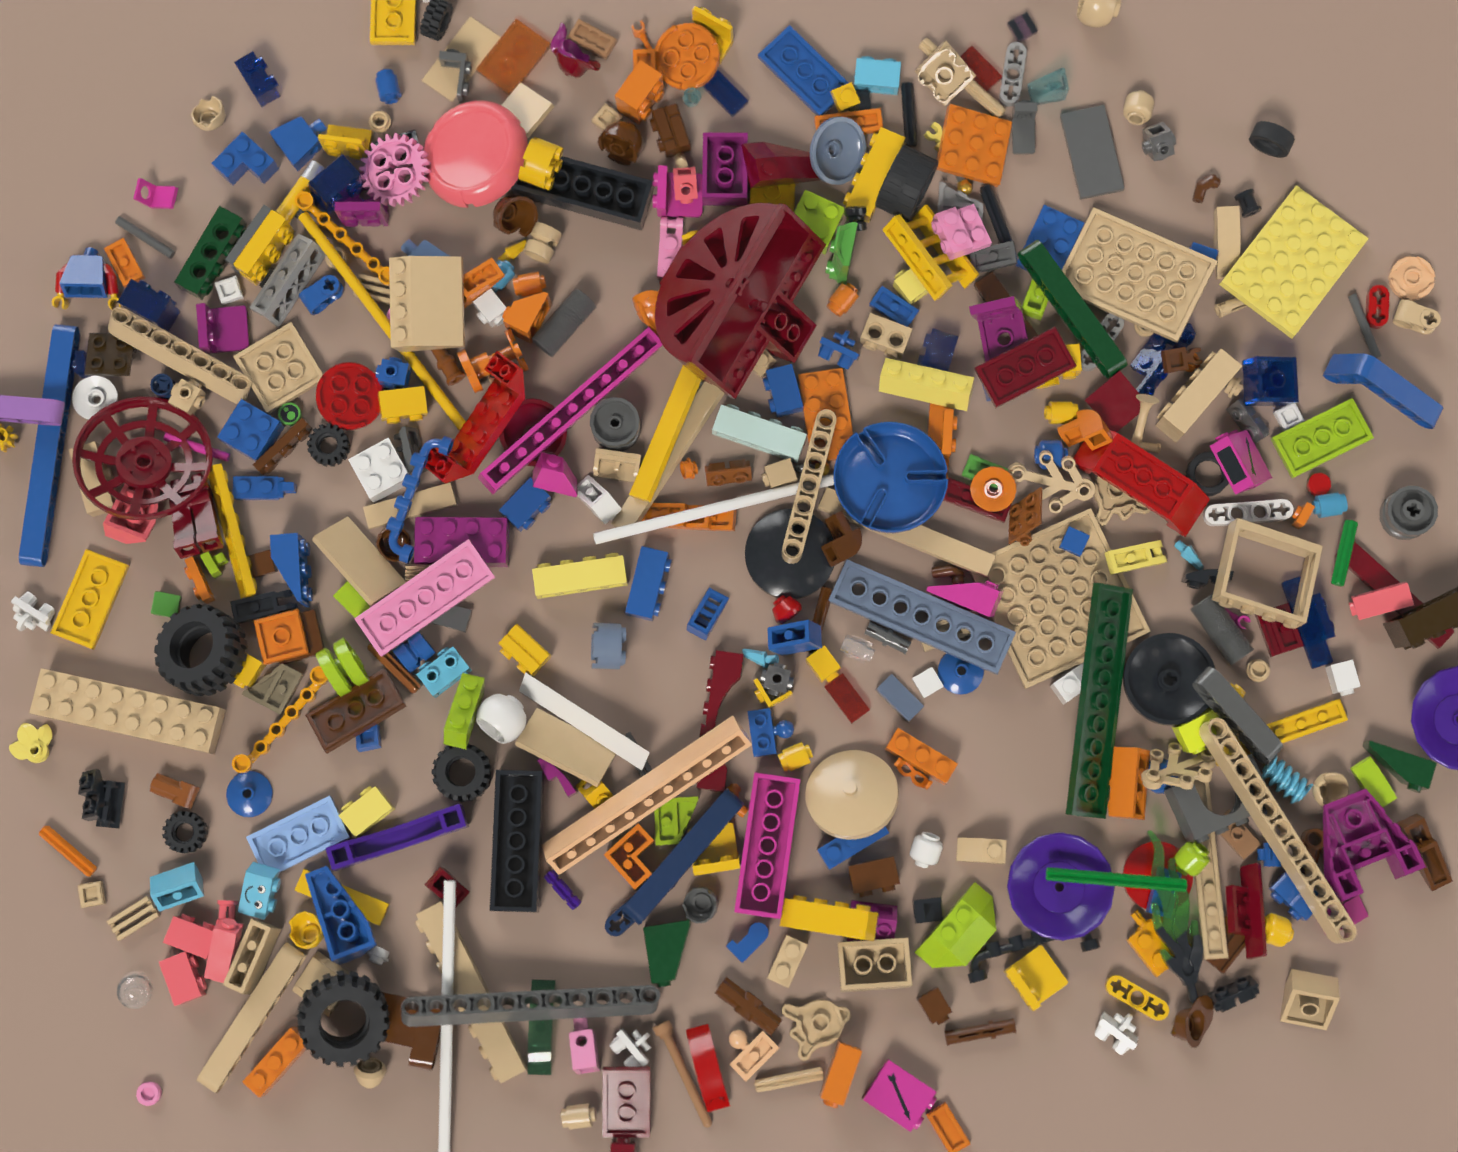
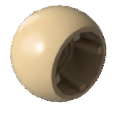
M1079 0L1077 18L1089 27L1098 28L1106 26L1111 22L1112 17L1118 16L1121 0Z

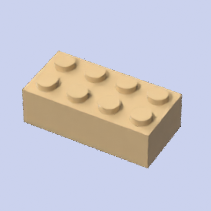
M1222 348L1217 354L1212 351L1200 366L1202 371L1198 368L1185 383L1188 387L1183 385L1171 401L1174 404L1172 405L1169 402L1157 416L1159 422L1155 426L1177 443L1239 371L1242 365Z

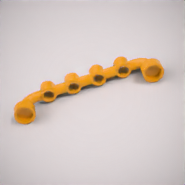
M299 192L295 197V203L298 208L303 211H309L317 219L321 227L329 229L338 242L344 243L355 257L361 258L366 263L371 272L377 273L383 285L390 286L389 267H383L376 257H372L365 251L361 243L355 242L343 227L337 226L328 213L322 212L314 205V198L309 192ZM328 217L326 223H321L322 218ZM340 232L345 233L342 238H338V234ZM356 247H361L359 253H354ZM372 262L378 263L375 268H371Z
M321 666L314 667L311 670L310 679L313 683L308 688L301 690L298 700L293 705L286 707L285 714L277 723L271 724L268 734L262 740L255 742L254 750L248 756L239 754L233 758L232 767L236 772L247 773L260 755H266L270 751V744L275 738L282 737L285 734V727L290 721L297 720L300 717V710L305 704L311 703L316 699V692L329 681ZM310 691L311 697L309 699H305L306 692ZM295 709L296 714L291 717L289 714L290 710ZM279 726L281 730L278 734H275L274 729ZM261 744H264L265 749L262 752H260L259 746Z

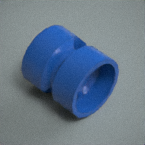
M419 631L408 638L407 643L402 642L392 650L410 673L421 666V660L427 661L436 654Z

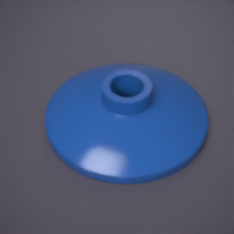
M945 654L938 665V677L944 688L951 693L959 695L968 694L974 691L982 682L984 669L950 654ZM958 667L965 668L966 672L964 675L958 674Z
M254 771L236 775L230 781L226 792L229 807L236 814L243 817H255L262 814L270 806L273 797V790L269 780L264 775ZM247 789L251 790L252 793L249 798L244 796V792Z

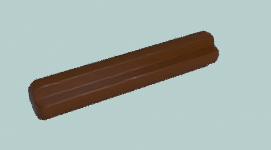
M828 587L821 588L812 622L821 626V634L830 605L828 600L833 589ZM817 649L806 652L814 653L815 651H817Z

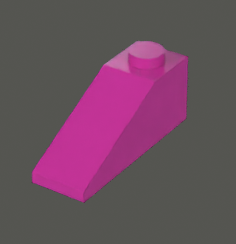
M986 580V583L929 586L926 590L988 617H994L1004 592L998 589V584Z

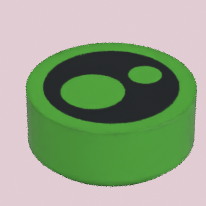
M285 403L279 408L278 417L283 424L294 426L302 418V411L294 403Z

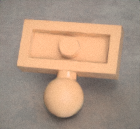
M734 1030L729 1036L730 1045L733 1048L742 1050L729 1065L746 1082L779 1049L764 1031L750 1044L747 1042L746 1033L742 1030Z

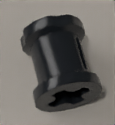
M1254 189L1245 190L1234 197L1236 201H1239L1243 211V218L1253 216L1262 210L1254 198Z

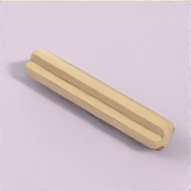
M817 1067L756 1079L754 1084L756 1092L759 1093L820 1081L824 1079L822 1068Z

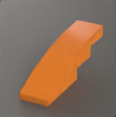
M493 258L488 259L463 275L464 309L505 276Z
M653 503L641 521L705 505ZM737 509L664 528L735 531Z

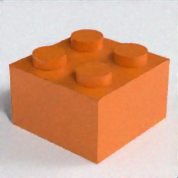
M640 60L615 94L617 111L638 125L642 120H647L652 112L651 107L655 102L659 103L664 96L663 75Z

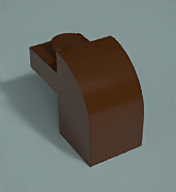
M842 511L825 519L835 540L825 544L821 549L831 567L853 557L862 545L860 528L852 531L849 520Z

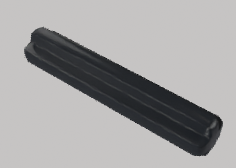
M904 82L901 84L905 145L915 147L917 145L913 83Z
M990 184L982 186L980 194L999 243L1012 241L992 186Z

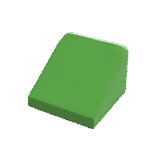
M155 591L151 614L170 618L175 612H179L181 596Z

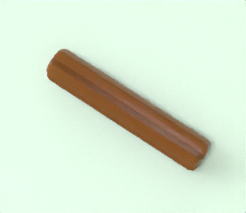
M369 643L367 649L411 693L414 694L420 690L422 683L390 652L381 657L372 643Z

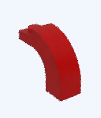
M709 1024L686 1029L695 1072L707 1112L729 1107L730 1103Z

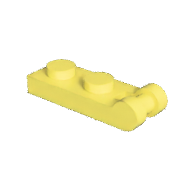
M1152 541L1104 553L1110 575L1167 563L1166 555H1163L1161 549L1163 547L1162 541Z

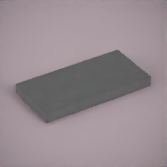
M1100 105L1061 113L1060 119L1080 200L1124 191L1125 188L1105 106Z

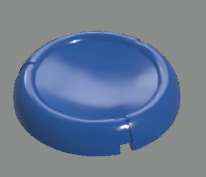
M880 422L864 427L862 432L859 434L856 432L845 442L836 458L833 480L838 500L853 520L873 531L901 533L922 525L938 510L947 491L948 479H946V473L948 470L941 450L923 431L904 423Z

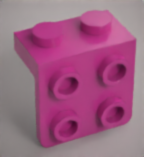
M658 165V173L653 175V186H657V194H653V208H657L658 217H701L703 210L702 174L696 173L698 199H693L692 203L683 204L680 200H675L673 173H668L667 165Z

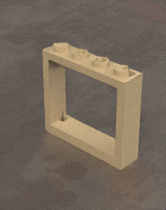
M1237 518L1228 525L1212 600L1219 602V605L1222 607L1241 609L1240 612L1244 614H1256L1262 616V619L1265 621H1277L1283 623L1284 627L1296 629L1307 622L1323 546ZM1238 536L1305 558L1293 614L1226 592Z

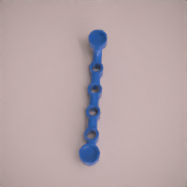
M444 436L442 439L428 440L422 446L420 453L414 452L411 457L410 465L414 466L411 475L407 473L403 479L402 486L406 487L404 496L398 495L394 504V508L399 509L396 518L392 516L389 518L386 527L387 530L391 531L388 540L389 546L399 556V561L409 564L414 553V546L404 544L401 547L398 544V537L403 530L404 520L411 508L412 499L419 486L422 471L427 464L429 452L433 448H439L438 453L448 456L453 447V438Z

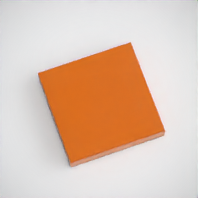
M299 609L253 620L264 665L310 654Z

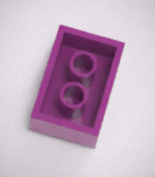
M703 132V206L747 205V170L741 145L748 143V133Z

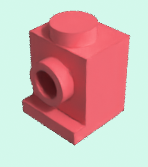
M695 167L673 168L675 200H680L683 204L692 203L693 199H698Z

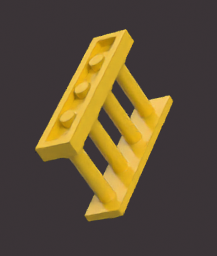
M926 204L912 218V221L906 223L899 214L894 216L882 230L934 301H936L953 286L951 283L959 281L965 289L980 274L966 255L949 260L947 254L943 253L940 245L941 240L938 234L933 232L931 226L935 214ZM920 228L926 238L919 240L912 230ZM932 245L939 256L932 258L925 248ZM946 263L952 274L945 276L939 265Z

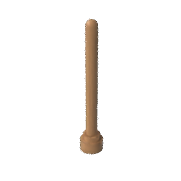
M666 1020L654 1026L653 1030L656 1036L664 1040L704 1127L708 1128L712 1125L711 1118L672 1037L673 1032L671 1029H673L670 1020Z

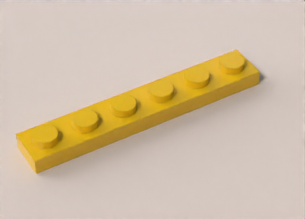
M222 463L212 465L209 481L241 599L251 597L256 594L257 583L255 578L251 576V561L246 556L244 549L245 538L240 534L238 527L240 525L239 516L234 512L233 508L234 497L232 492H229L227 486L228 475L223 470Z

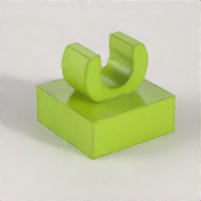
M209 552L200 555L214 579L222 575L219 567L228 563L223 552L218 553L214 557Z

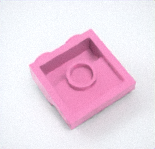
M974 204L960 209L953 207L936 213L931 222L933 232L938 234L941 240V249L944 254H947L949 260L990 247L992 244Z

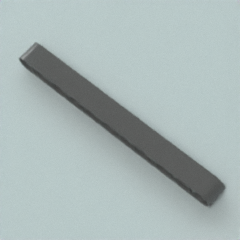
M639 985L418 996L406 998L402 1002L401 1019L409 1027L649 1015L658 1009L660 992L655 986ZM644 998H651L654 1001L647 1002L644 1000ZM621 999H628L630 1003H623ZM604 1000L607 1002V1004L602 1005L599 1004L597 1001ZM580 1001L583 1003V1005L577 1006L574 1004V1002ZM556 1002L560 1004V1006L553 1007L550 1005V1003ZM531 1003L536 1005V1007L529 1008L526 1005ZM511 1005L513 1008L504 1009L502 1006ZM480 1006H486V1007H488L489 1009L483 1011V1010H480L479 1007H480ZM462 1007L465 1010L462 1012H458L455 1010V1008ZM438 1008L441 1012L433 1013L430 1010ZM412 1009L416 1010L417 1013L409 1014L407 1011Z

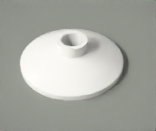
M90 376L81 380L76 385L72 395V403L76 412L88 420L102 408L118 401V393L113 383L101 376ZM100 396L101 401L95 404L94 398Z

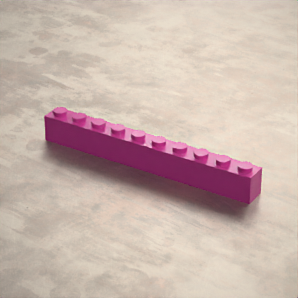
M649 327L645 329L479 474L478 479L494 495L659 351L663 345L658 336Z

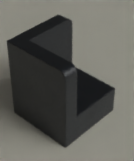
M942 898L912 900L915 924L942 921Z

